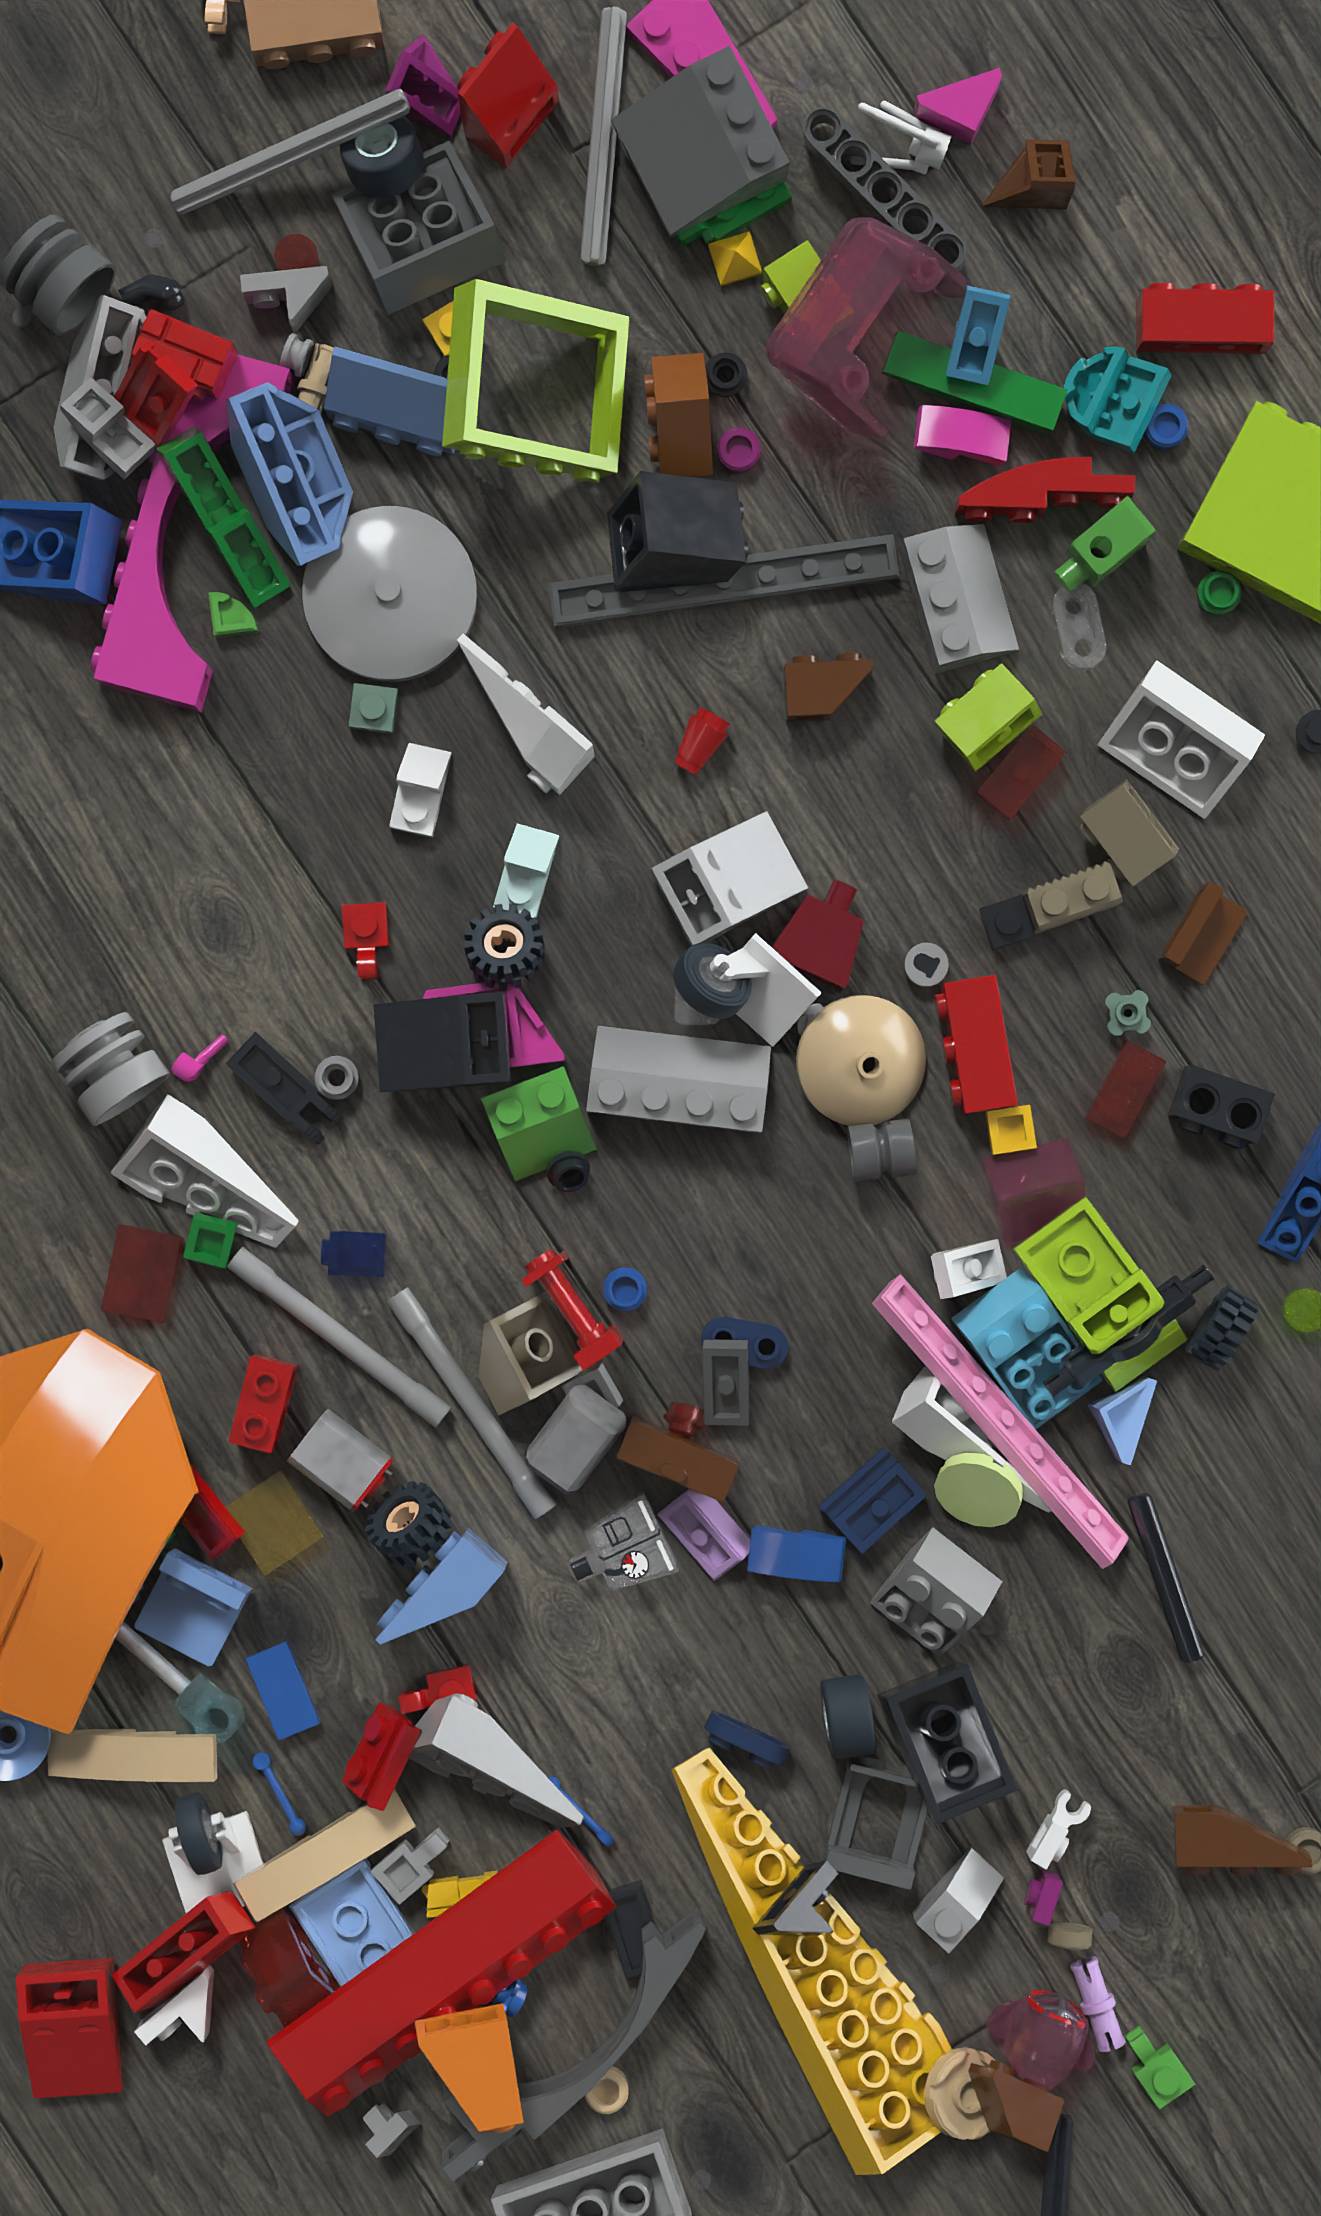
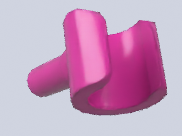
M223 1034L220 1035L200 1052L196 1059L185 1052L181 1053L171 1068L173 1074L185 1082L195 1081L208 1060L228 1044L229 1040Z

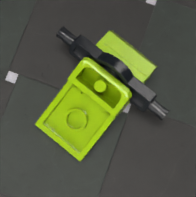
M1087 1197L1080 1199L1013 1248L1016 1255L1063 1317V1321L1079 1343L1076 1348L1061 1358L1064 1367L1042 1382L1053 1398L1074 1381L1082 1387L1099 1374H1101L1112 1391L1115 1392L1131 1382L1187 1340L1176 1318L1196 1304L1193 1294L1215 1280L1212 1273L1203 1264L1181 1281L1175 1275L1158 1288H1155L1142 1269H1139Z

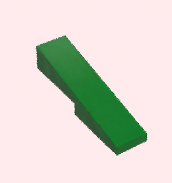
M901 331L895 333L881 374L957 406L965 403L993 416L1011 420L1012 424L1040 436H1044L1054 430L1068 391L1067 389L996 364L993 365L989 385L946 376L950 348Z
M193 426L157 447L158 453L251 606L255 608L290 587L291 584L250 512L244 508L202 432Z

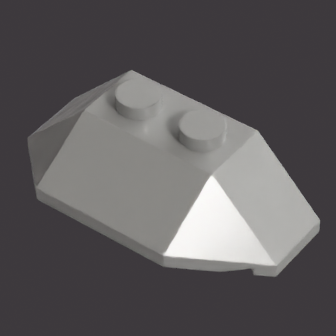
M101 295L73 342L53 427L60 467L98 480H105L115 472L72 426L60 410V405L90 377L114 397L132 363L131 353L146 319L143 309ZM123 409V415L126 416L127 412Z

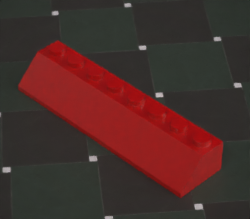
M556 1830L268 2039L267 2044L304 2098L329 2117L336 2111L345 2108L351 2100L370 2086L381 2082L388 2073L407 2059L418 2055L422 2051L418 2045L414 2021L476 2009L489 2003L494 1999L495 1995L517 1979L525 1977L532 1968L553 1953L562 1950L569 1941L590 1926L599 1923L606 1914L617 1906L596 1868Z

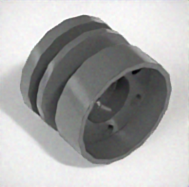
M49 215L35 223L14 244L0 268V286L9 294H14V297L22 306L33 304L32 313L56 336H63L75 330L86 321L99 297L108 294L115 280L117 269L93 245L82 247L83 238L80 233L75 229H70L62 217L59 215Z

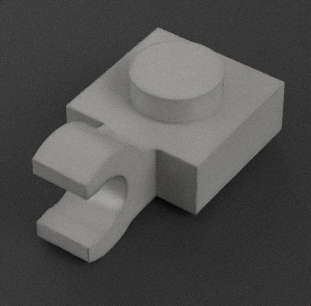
M440 1827L431 1832L415 1849L405 1839L374 1865L370 1872L400 1905L433 1876L434 1871L427 1863L448 1846L447 1843L450 1839Z

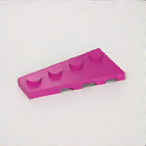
M652 0L626 25V33L670 78L689 65L730 46L772 129L777 126L778 119L708 0Z

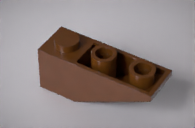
M1174 1805L1176 1867H1185L1186 1873L1208 1874L1212 1872V1867H1230V1872L1234 1874H1254L1257 1872V1867H1275V1872L1279 1874L1302 1873V1867H1312L1309 1851L1292 1844L1219 1805Z

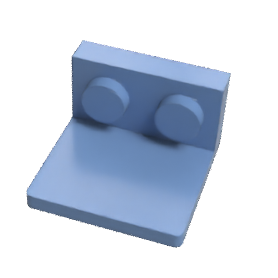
M174 1548L166 1554L159 1568L162 1572L134 1626L137 1630L206 1666H212L253 1588Z

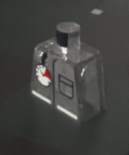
M645 1491L636 1494L586 1529L585 1537L591 1549L568 1559L579 1584L602 1573L610 1591L679 1572V1564Z

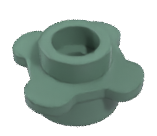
M1137 990L1132 995L1121 996L1118 993H1111L1106 997L1105 1006L1109 1009L1107 1029L1112 1035L1119 1036L1124 1031L1134 1030L1142 1034L1149 1030L1151 1021L1146 1017L1145 1006L1149 1000L1146 993ZM1125 1009L1131 1010L1132 1015L1130 1017L1124 1016Z

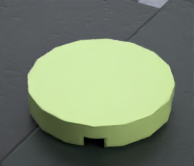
M966 1452L951 1456L939 1470L934 1484L936 1498L947 1512L958 1520L971 1525L995 1527L1006 1524L1016 1517L1024 1496L1022 1482L1014 1470L1005 1463L1003 1468L993 1463L994 1458L986 1454Z

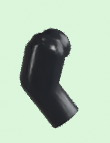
M156 274L146 275L118 289L124 303L132 306H137L149 299L161 300L167 311H173L180 308L185 302V297L180 291L182 286L175 279Z

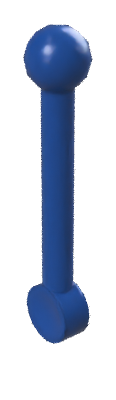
M267 1752L257 1753L253 1758V1765L256 1769L262 1770L290 1821V1832L295 1836L304 1834L306 1823L302 1819L297 1818L270 1767L271 1756Z
M548 1777L584 1816L582 1821L596 1834L603 1844L609 1847L615 1841L611 1834L600 1827L560 1788V1781L556 1777Z

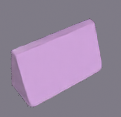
M687 1488L657 1514L714 1581L737 1565L749 1553L750 1539L716 1499Z

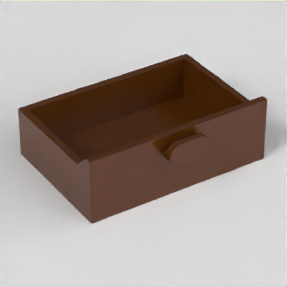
M633 1415L616 1458L723 1503L739 1467L736 1458Z

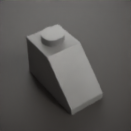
M970 1847L914 1908L912 1914L915 1923L947 1953H950L980 1920L1004 1877Z

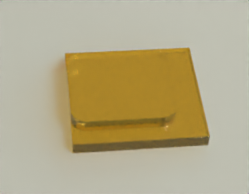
M282 1470L226 1506L227 1510L246 1532L240 1539L265 1576L324 1537V1534Z

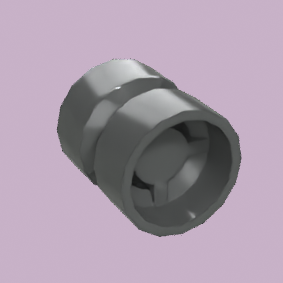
M909 1119L884 1122L880 1130H877L872 1123L847 1126L848 1147L854 1182L879 1179L882 1171H887L891 1177L916 1174L914 1139Z

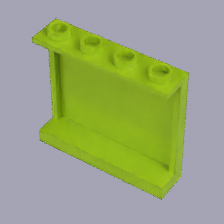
M1256 401L1247 413L1241 430L1177 549L1218 571H1226L1232 574L1239 582L1321 624V427L1310 422L1300 424L1287 417V411L1275 403L1264 402L1262 404Z

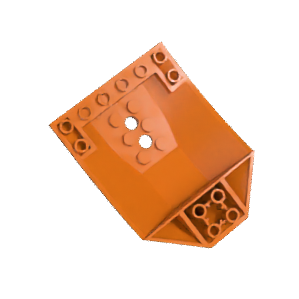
M89 1329L0 1356V1555L3 1560V1566L0 1571V1711L65 1734L73 1731L105 1657L147 1575L195 1494L199 1493L160 1372Z

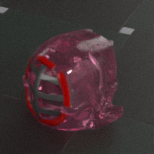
M1040 1989L1034 1990L1022 1998L997 2006L990 2013L986 2021L988 2032L992 2036L1004 2040V2056L1007 2057L1009 2063L1022 2079L1027 2077L1043 2084L1047 2089H1053L1069 2075L1072 2068L1079 2071H1088L1093 2067L1095 2047L1087 2035L1089 2021L1072 2001L1060 1993Z

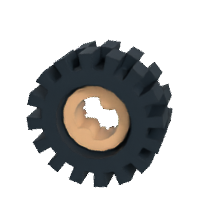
M502 904L494 905L496 913L490 914L488 909L485 908L480 911L481 921L475 916L470 920L471 929H465V941H463L470 971L473 970L474 977L478 981L484 978L485 986L493 988L496 981L499 984L500 990H507V982L513 981L516 989L522 987V977L531 982L535 978L534 970L540 972L543 967L542 959H545L546 952L542 929H540L536 917L531 919L530 912L525 908L519 914L517 905L509 904L508 912L503 911ZM503 939L505 941L510 939V941H514L516 944L515 947H508L506 953H498L493 950L495 945H501Z
M1226 1285V1287L1220 1290L1219 1295L1217 1294L1213 1298L1211 1305L1207 1306L1204 1315L1196 1323L1198 1325L1190 1334L1191 1338L1187 1341L1185 1352L1213 1370H1220L1227 1363L1229 1357L1234 1355L1237 1346L1241 1345L1244 1340L1243 1337L1252 1327L1251 1323L1257 1316L1259 1304L1231 1286Z
M415 1481L408 1482L407 1488L402 1484L395 1486L396 1493L393 1495L389 1491L382 1496L386 1500L382 1504L376 1501L372 1507L376 1514H368L367 1521L370 1525L365 1526V1531L369 1535L367 1538L390 1564L394 1563L397 1567H403L405 1562L409 1567L415 1566L418 1557L422 1562L429 1559L427 1552L432 1549L436 1553L441 1548L437 1542L439 1540L446 1541L449 1536L445 1529L452 1528V1521L449 1519L452 1515L447 1506L425 1483L420 1482L417 1485Z

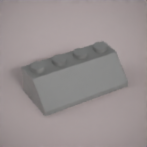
M598 1026L586 1112L761 1134L768 1088L771 1047Z

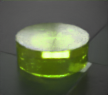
M1299 1288L1290 1292L1282 1305V1314L1286 1323L1291 1328L1301 1332H1312L1321 1328V1293L1310 1288Z

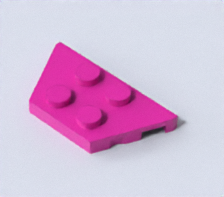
M495 981L493 988L485 986L484 982L426 990L423 999L504 992L507 1004L511 1068L565 1061L564 1053L519 988L515 989L513 981L507 982V990H500L498 982Z

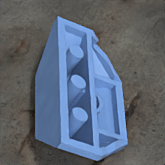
M268 382L226 399L231 447L269 532L297 566H301L339 549L340 536L347 518L353 490L319 410L279 390L278 387Z

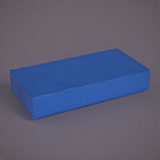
M288 1640L246 1657V1662L278 1740L320 1724L321 1720Z

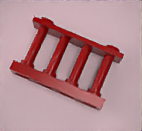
M550 1249L524 1266L529 1274L522 1278L521 1281L527 1287L539 1279L578 1336L576 1343L579 1347L573 1357L584 1371L621 1346L623 1336L614 1323L605 1328L602 1322L596 1323L558 1267L569 1257L565 1251L555 1255L553 1250Z

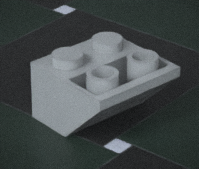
M932 1527L910 1549L875 1594L870 1604L913 1636L924 1647L940 1657L984 1616L1003 1581Z

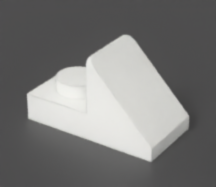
M412 743L408 744L396 778L398 789L389 824L390 829L433 838L451 760V752Z
M998 1239L937 1252L931 1256L934 1278L938 1286L940 1299L951 1298L994 1286L1007 1278Z
M211 1965L141 2020L134 2032L145 2045L156 2036L161 2041L169 2037L182 2024L178 2017L182 2018L201 2042L205 2041L210 2031L214 1979V1969Z

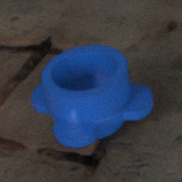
M517 1979L495 1995L494 1999L489 2002V2006L503 2003L506 2015L513 2017L525 2001L528 1990L527 1985L521 1982L520 1979Z

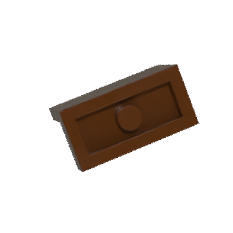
M1211 881L1202 885L1158 959L1200 985L1208 981L1247 915L1245 908L1222 895L1225 889Z

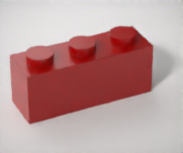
M1153 283L1148 288H1143L1136 300V352L1266 354L1274 343V290H1262V286L1258 284H1242L1236 286L1235 290L1218 289V285L1212 283L1196 284L1192 286V289H1175V285L1172 283Z
M996 975L943 983L940 986L941 994H935L934 999L938 1020L946 1019L948 1037L942 1038V1049L945 1063H953L956 1080L949 1081L953 1107L960 1106L961 1115L1018 1105Z
M232 1890L208 1896L111 1976L134 2013L161 2005L256 1927Z

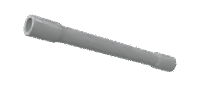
M244 1247L237 1252L228 1264L227 1268L255 1290L263 1292L396 1394L404 1401L406 1406L435 1428L451 1409L450 1405L428 1388L412 1380L279 1278L273 1269Z
M407 1287L386 1301L407 1333L415 1339L511 1480L514 1490L533 1518H539L557 1504L542 1482L529 1469L434 1330L428 1315L411 1290Z

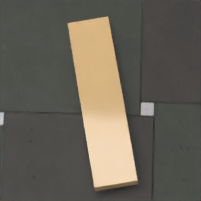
M81 1729L65 1734L56 1730H50L48 1776L144 1782H215L217 1779L216 1734H176V1731L136 1732V1729Z
M394 1789L384 1811L371 1808L366 1803L355 1811L346 1813L312 1836H306L234 1882L233 1885L254 1922H258L336 1877L416 1826Z

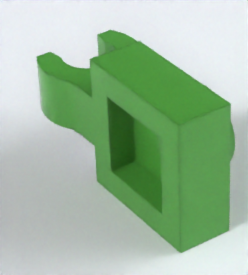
M1137 2026L1125 2035L1141 2060L1140 2063L1131 2069L1159 2110L1196 2085L1168 2043L1156 2051L1140 2026Z

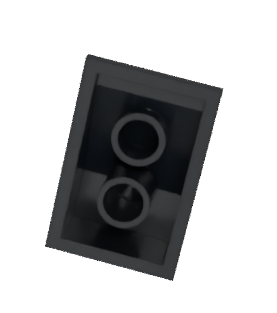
M956 1661L877 1694L894 1740L935 1825L1018 1791L968 1664Z

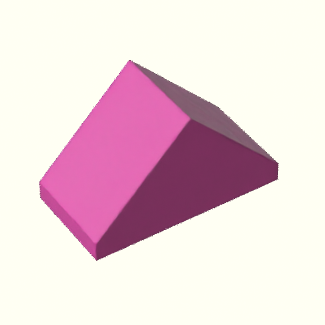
M1000 68L917 95L913 109L915 117L971 145L998 91L1002 79Z

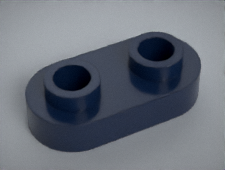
M717 1317L710 1320L702 1330V1347L704 1340H715V1335L720 1331L729 1332L732 1340H748L749 1366L774 1368L784 1361L788 1353V1341L785 1334L778 1327L770 1324L730 1317ZM768 1338L774 1342L775 1349L771 1354L763 1355L759 1352L758 1344L762 1339Z
M711 1711L704 1726L711 1733L708 1738L711 1742L732 1751L734 1745L751 1752L748 1758L767 1769H772L774 1764L784 1765L791 1751L790 1746L777 1738L718 1711Z

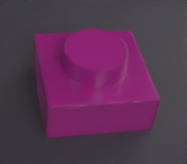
M1041 1869L1038 1879L1030 1880L1025 1893L1024 1904L1029 1906L1027 1911L1033 1921L1050 1925L1063 1885L1058 1874Z

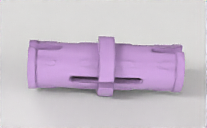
M1096 1956L1085 1957L1090 1976L1086 1975L1082 1961L1079 1959L1073 1962L1070 1968L1074 1973L1083 1999L1080 2003L1082 2013L1089 2017L1098 2044V2051H1111L1106 2032L1110 2033L1114 2048L1118 2049L1126 2041L1122 2036L1113 2007L1116 2005L1112 1993L1107 1992L1098 1965V1958Z

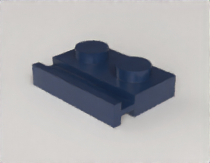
M883 1446L819 1504V1507L859 1552L863 1554L922 1501L927 1494Z

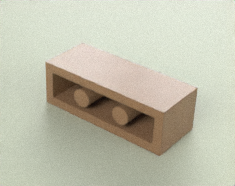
M244 0L251 52L257 67L264 66L267 69H281L287 67L290 62L306 59L311 63H322L331 60L333 55L350 53L352 56L363 57L373 54L376 49L385 48L378 0Z

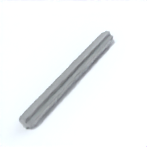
M614 6L604 8L601 12L580 255L581 262L588 266L604 265L607 253L617 137L611 119L619 113L627 20L626 11Z
M401 89L390 92L173 190L170 196L172 204L180 215L191 212L407 115L410 112L409 101Z

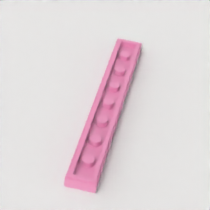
M900 1274L891 1280L872 1302L873 1306L1102 1569L1113 1564L1129 1540L1127 1534L905 1278Z

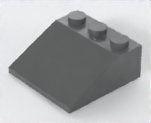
M730 46L689 65L611 119V123L670 238L787 181L790 162Z
M450 141L423 152L424 166L421 176L412 187L399 195L387 198L369 197L359 192L353 184L331 194L387 315L507 261L495 225Z

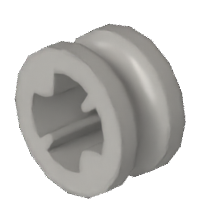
M292 333L284 346L279 366L294 370L295 376L302 378L313 354L314 341L307 339L305 342L299 340V335Z

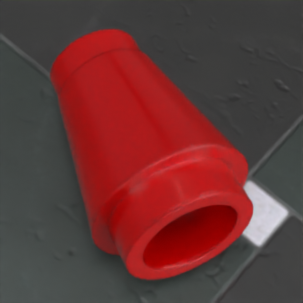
M700 706L695 715H690L674 763L697 775L700 768L704 766L729 736L725 732L730 723Z

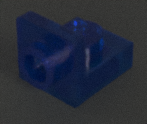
M330 1231V1239L322 1240L321 1265L328 1266V1275L385 1277L387 1233Z

